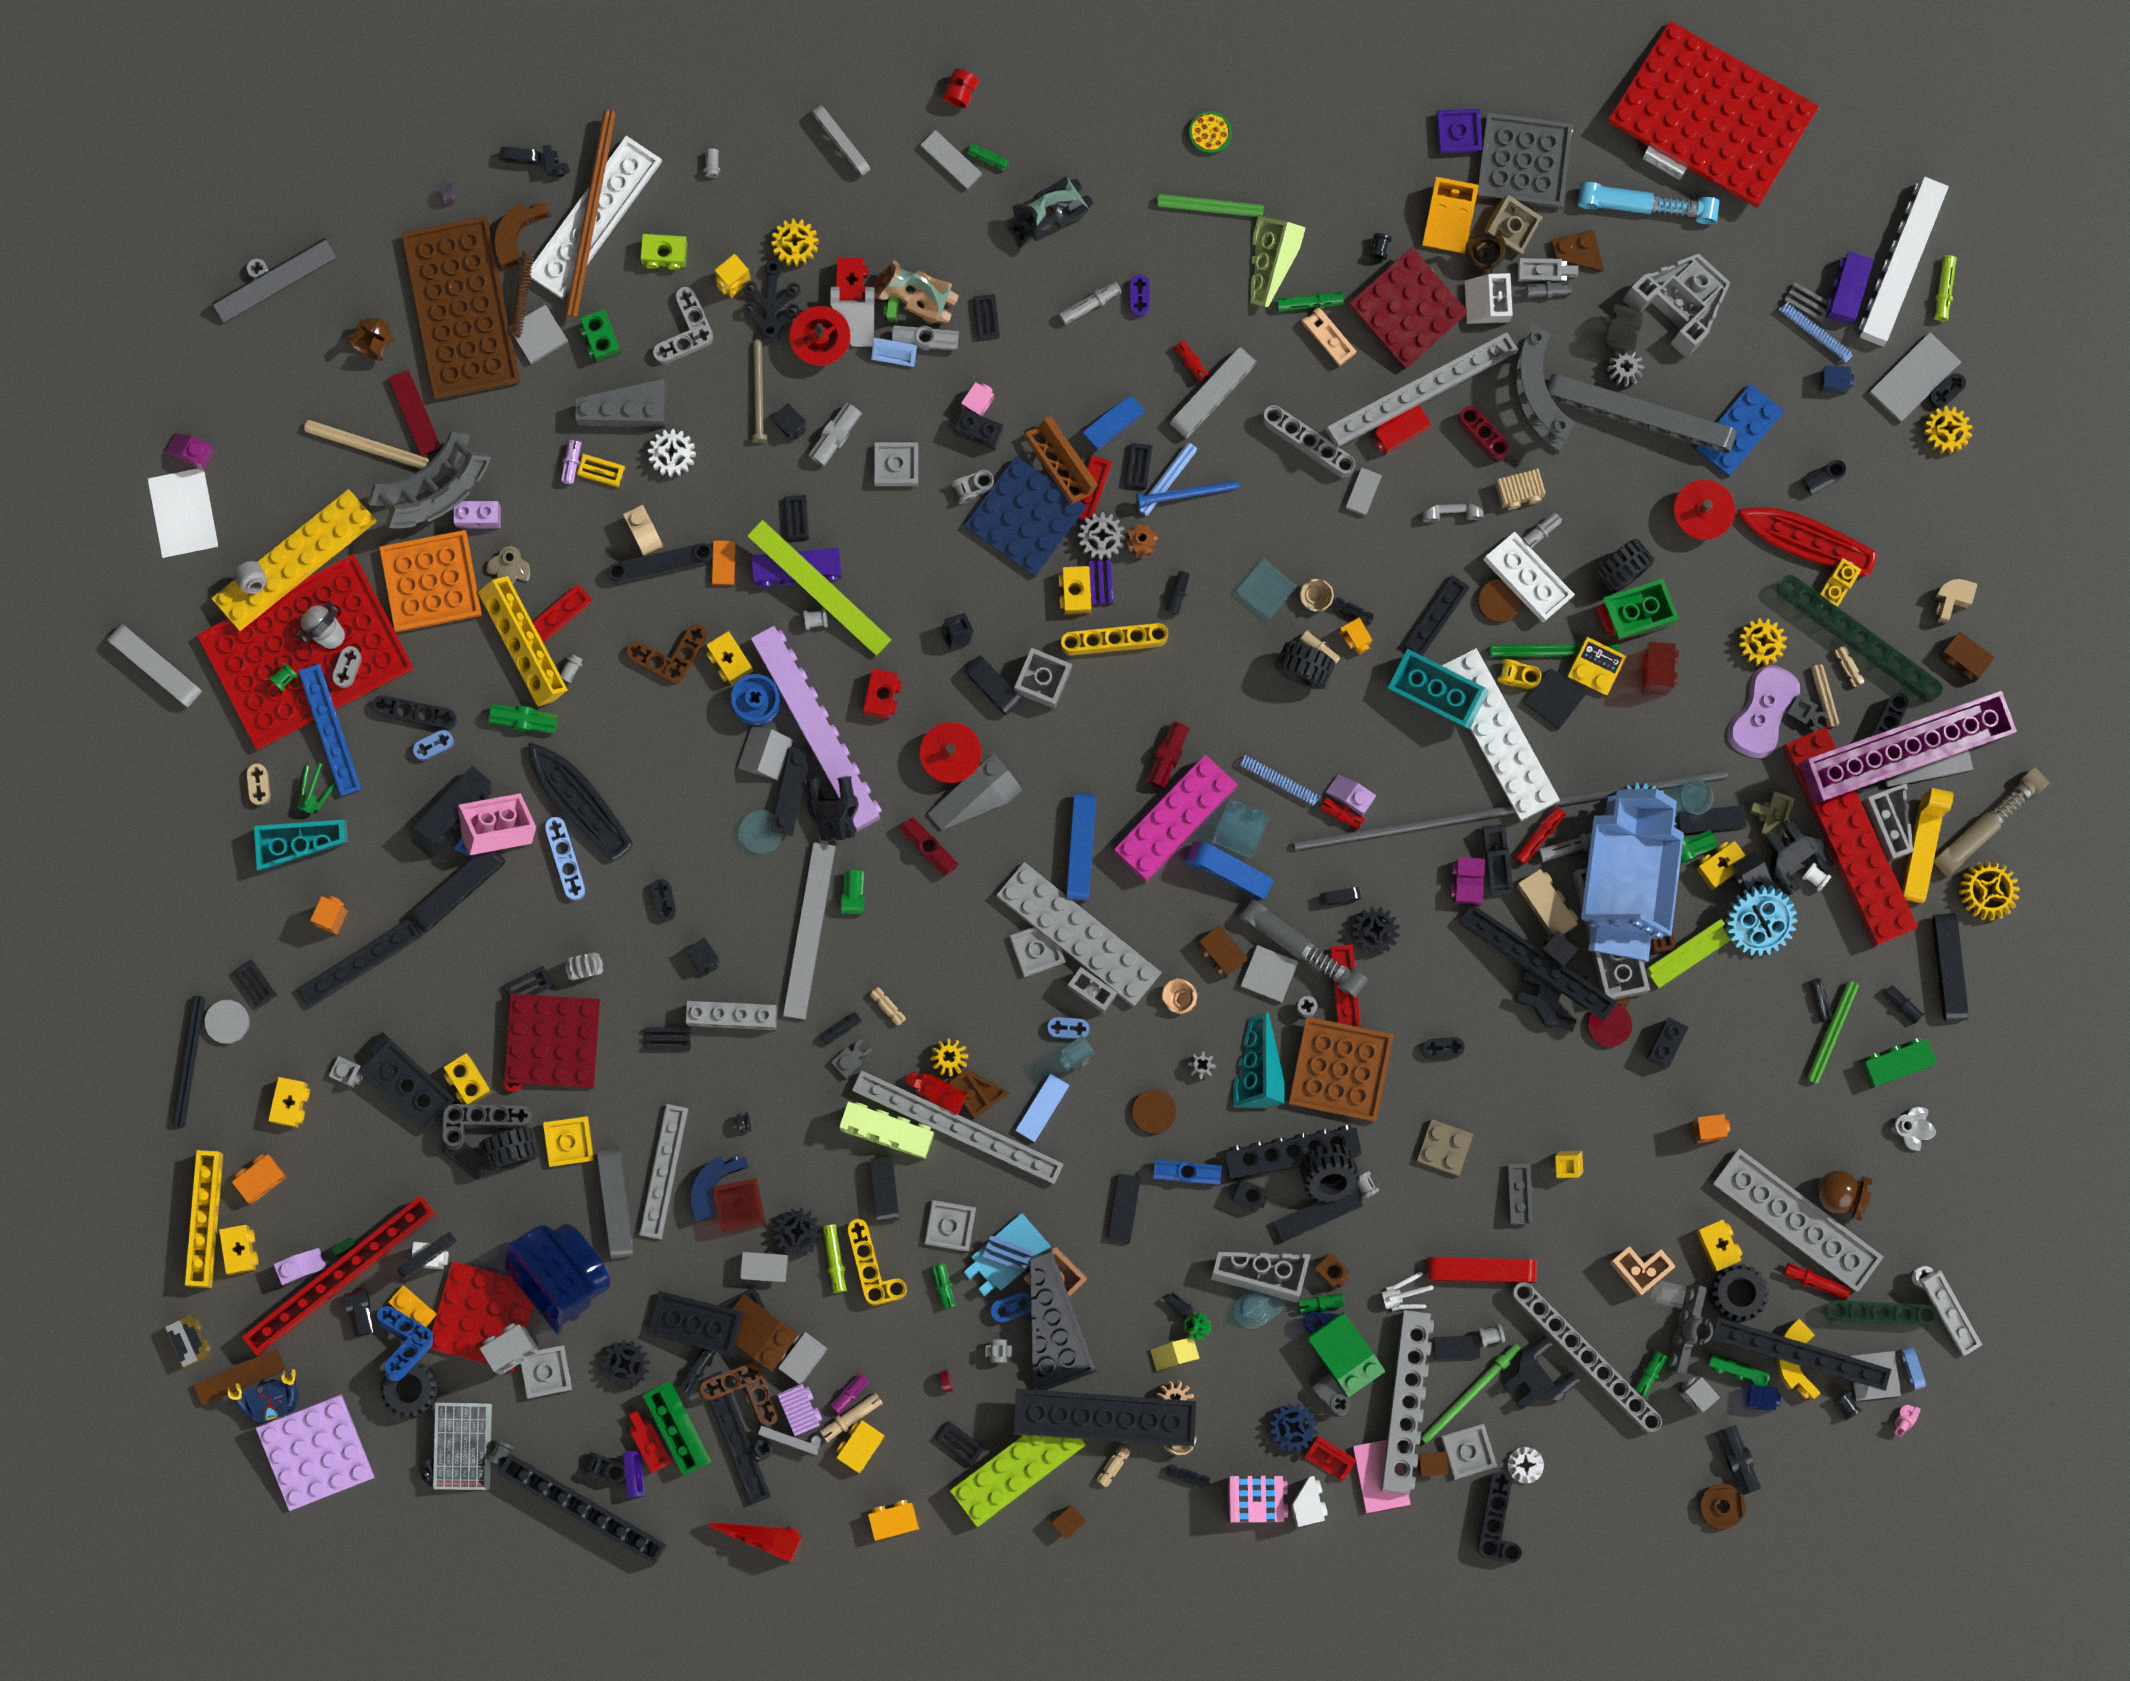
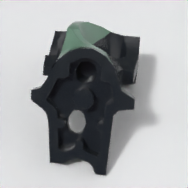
M1066 176L1035 194L1034 198L1036 201L1025 205L1016 204L1012 207L1014 218L1008 229L1016 236L1019 248L1026 246L1032 238L1036 242L1039 241L1043 236L1042 229L1047 225L1055 224L1057 228H1060L1073 221H1080L1093 205V201L1087 195L1084 197L1079 195L1078 192L1082 187L1078 179L1069 180ZM1046 207L1051 208V215L1046 214ZM1066 211L1068 216H1064L1062 212Z

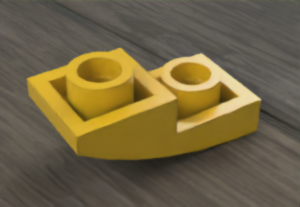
M1842 558L1817 598L1835 609L1838 608L1846 592L1852 587L1862 569Z

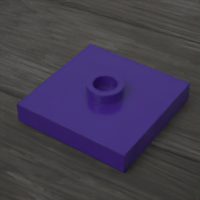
M1480 108L1439 110L1436 112L1439 154L1483 151Z

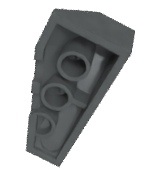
M993 754L927 815L943 831L968 819L1007 805L1023 789L1007 767Z

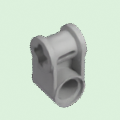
M981 470L969 476L961 477L951 483V486L956 489L959 504L968 503L977 497L989 493L995 485L993 475L987 470ZM986 477L990 479V483L987 486H981L978 484L979 480Z

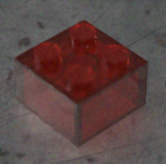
M1649 642L1643 652L1642 694L1668 695L1677 685L1678 672H1674L1676 663L1679 661V650H1675L1676 643Z
M757 1178L713 1187L722 1233L767 1224Z

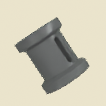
M496 1438V1445L491 1455L487 1456L486 1459L502 1467L510 1450H513L514 1447Z

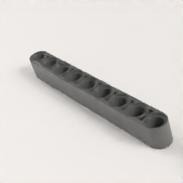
M1552 374L1547 385V390L1555 402L1722 453H1730L1737 433L1735 429L1729 426L1562 375Z

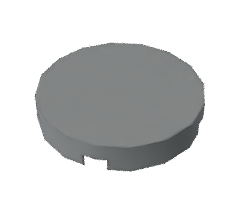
M221 1000L214 1003L208 1009L205 1016V1028L208 1035L213 1040L222 1044H233L240 1041L250 1027V1017L247 1010L240 1003L233 1000Z

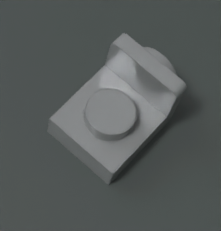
M338 1056L329 1077L354 1088L363 1079V1075L359 1072L363 1067Z

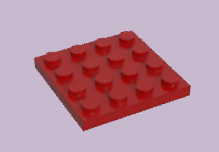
M452 1261L432 1329L433 1345L430 1349L489 1365L480 1350L484 1346L483 1342L492 1336H501L504 1334L502 1330L511 1324L521 1325L527 1329L539 1284ZM516 1366L510 1369V1371L515 1372Z

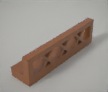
M1051 416L1044 418L1039 427L1024 434L1025 439L1070 504H1074L1093 494L1098 485ZM1040 434L1044 439V444L1036 442L1033 436ZM1046 451L1053 453L1056 461L1048 459L1045 455ZM1057 469L1065 470L1068 478L1059 476ZM1069 486L1076 487L1080 494L1073 496Z

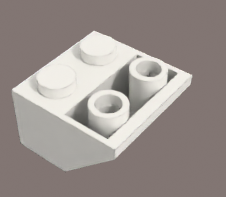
M1510 273L1487 274L1464 282L1467 324L1508 323L1511 321Z
M1314 1476L1306 1479L1291 1504L1296 1527L1325 1521L1324 1516L1328 1515L1325 1502L1321 1503L1319 1494L1322 1493L1320 1481L1315 1480Z

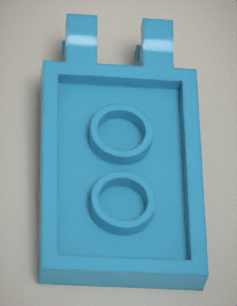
M1023 1213L995 1236L998 1239L1032 1251L1031 1256L1051 1248L1050 1244ZM992 1243V1246L1005 1250L1007 1252H1010L1023 1258L1026 1257V1255L1011 1250L996 1243ZM987 1244L971 1257L975 1263L964 1271L969 1280L978 1272L985 1277L987 1282L979 1288L984 1297L995 1287L1002 1291L1022 1273L983 1258L982 1256ZM991 1250L988 1253L990 1255L1014 1263L1021 1267L1023 1265L1022 1262L998 1254ZM1029 1259V1262H1028V1264H1027L1026 1269L1030 1266V1259Z

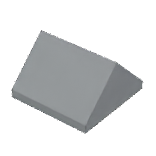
M752 726L738 768L780 782L790 746L793 745L794 740L772 729Z

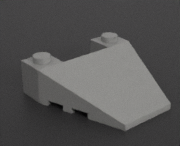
M1698 253L1678 261L1672 266L1663 267L1652 274H1645L1631 287L1623 301L1637 314L1641 313L1650 303L1656 306L1681 329L1670 344L1687 358L1708 335L1730 282Z

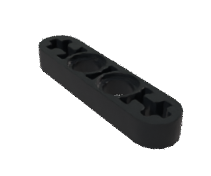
M384 695L377 696L372 702L373 711L381 717L444 730H450L457 724L456 714L448 708ZM385 701L386 705L393 707V702H396L393 709L394 714H390L392 710L388 708L380 711L377 704ZM401 705H408L410 712L406 716H401L398 714V708ZM423 709L431 711V718L429 720L423 721L420 719L419 714ZM436 711H439L438 716L446 717L449 714L450 718L453 719L452 722L448 721L447 725H445L442 719L436 718Z

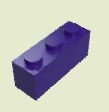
M1850 251L1845 257L1840 258L1837 267L1840 273L1838 277L1834 278L1831 289L1834 290L1832 297L1828 298L1825 307L1828 310L1826 317L1850 325L1856 320L1874 259Z

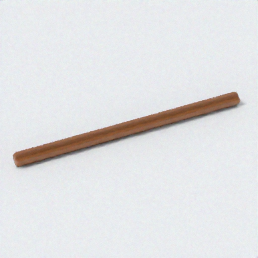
M606 109L603 112L565 312L568 317L576 318L578 316L616 114L613 110Z

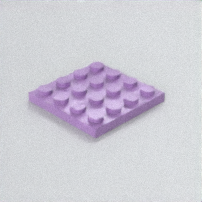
M342 1393L256 1426L289 1511L375 1477Z

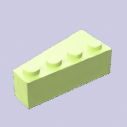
M848 1102L840 1124L842 1132L926 1160L934 1136V1132L930 1131L931 1127L918 1123V1126L910 1124V1120L897 1116L896 1119L888 1116L889 1113L878 1109L873 1111L864 1104Z

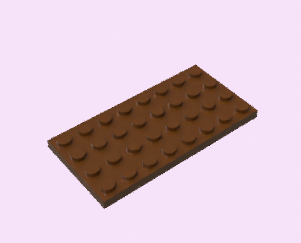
M484 216L402 233L434 399L439 400L521 383L488 217Z

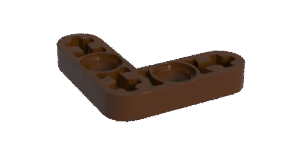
M701 625L690 626L672 658L659 653L641 642L631 643L627 648V655L635 664L671 683L677 684L686 677L707 639V633ZM700 630L702 638L695 640L694 645L697 646L695 649L692 645L687 644L686 641L688 640L691 643L693 640L691 633H696ZM640 647L641 653L647 656L646 663H643L644 657L640 655L633 657L632 649L637 650ZM685 648L692 651V657L688 660L680 657L681 650ZM652 658H661L662 665L659 668H652L650 666ZM676 659L681 664L687 665L685 668L681 665L679 668L681 675L672 678L670 670H676L678 663L675 662Z
M747 1364L704 1381L699 1386V1396L706 1401H712L744 1388L758 1424L763 1427H770L777 1421V1410L763 1374L756 1364ZM748 1369L751 1372L755 1371L756 1375L753 1376V1380L750 1377L742 1380L744 1384L741 1385L739 1375H745ZM731 1376L735 1379L736 1385L734 1388L730 1389L724 1385L725 1377ZM716 1380H719L720 1388L714 1390L712 1396L709 1393H704L707 1384L709 1387H714L718 1385ZM760 1389L764 1392L765 1397L763 1401L759 1402L753 1398L754 1390ZM768 1402L769 1406L764 1408L767 1413L772 1414V1417L769 1419L770 1422L767 1419H762L761 1416L764 1415L763 1408L758 1410L757 1406Z

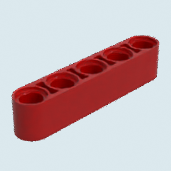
M1427 1257V1280L1537 1283V1260Z

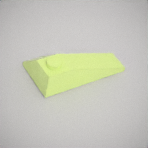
M1258 216L1252 243L1255 245V256L1252 257L1255 272L1251 278L1250 303L1265 307L1270 305L1301 247L1305 227L1286 221Z

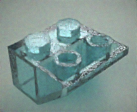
M1229 799L1212 843L1253 859L1271 815L1244 805L1240 801Z

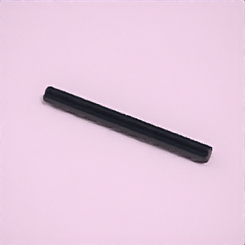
M202 996L192 997L172 1125L175 1127H184L186 1122L205 998Z

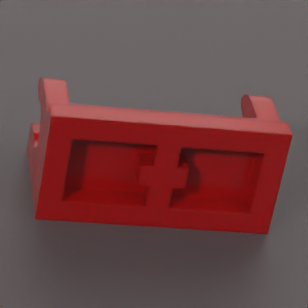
M1317 1436L1304 1457L1342 1482L1357 1461L1320 1436Z

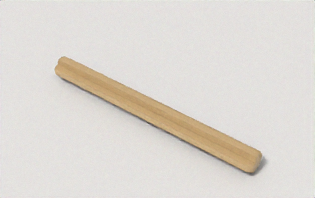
M307 420L304 426V430L308 433L421 470L429 464L428 458L321 423Z

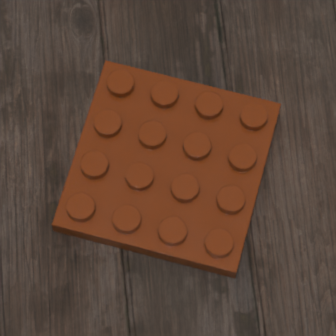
M1306 1016L1289 1104L1376 1122L1394 1034Z

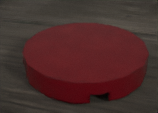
M1617 1004L1604 1022L1591 1014L1587 1027L1594 1042L1603 1047L1612 1048L1621 1045L1628 1039L1633 1024L1627 1010Z

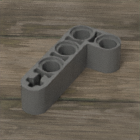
M449 1105L444 1111L443 1140L450 1150H458L462 1148L465 1142V1129L529 1128L533 1121L532 1114L529 1108L520 1105ZM452 1112H459L461 1114L457 1121L449 1119V1115ZM475 1112L483 1114V1118L480 1121L471 1120ZM501 1112L506 1115L505 1119L501 1122L494 1120V1116L497 1113ZM509 1113H512V1115H513V1117H511V1118H512V1122H510V1115H509ZM524 1113L527 1118H524L523 1122H519L518 1118ZM451 1134H458L460 1136L456 1143L448 1141V1137Z

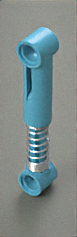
M1582 182L1579 189L1578 206L1584 209L1605 208L1651 214V212L1655 213L1656 211L1660 213V211H1663L1665 214L1666 212H1670V214L1676 213V215L1682 214V216L1686 214L1688 217H1694L1701 224H1716L1719 200L1712 197H1701L1698 201L1691 200L1689 202V200L1683 201V199L1679 201L1677 198L1672 200L1671 197L1669 199L1665 197L1660 198L1659 196H1654V193L1604 187L1594 182Z

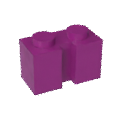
M1458 857L1457 863H1453L1452 876H1456L1455 885H1451V898H1454V904L1481 906L1483 903L1485 859Z

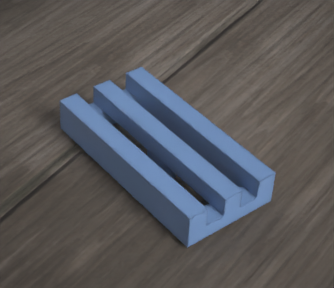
M990 1236L982 1257L1024 1273L1032 1251ZM992 1243H996L998 1245L1026 1255V1257L1023 1258L1018 1255L1007 1252L1005 1250L992 1246ZM991 1250L998 1254L1022 1262L1023 1265L1021 1267L1019 1265L995 1257L988 1253Z

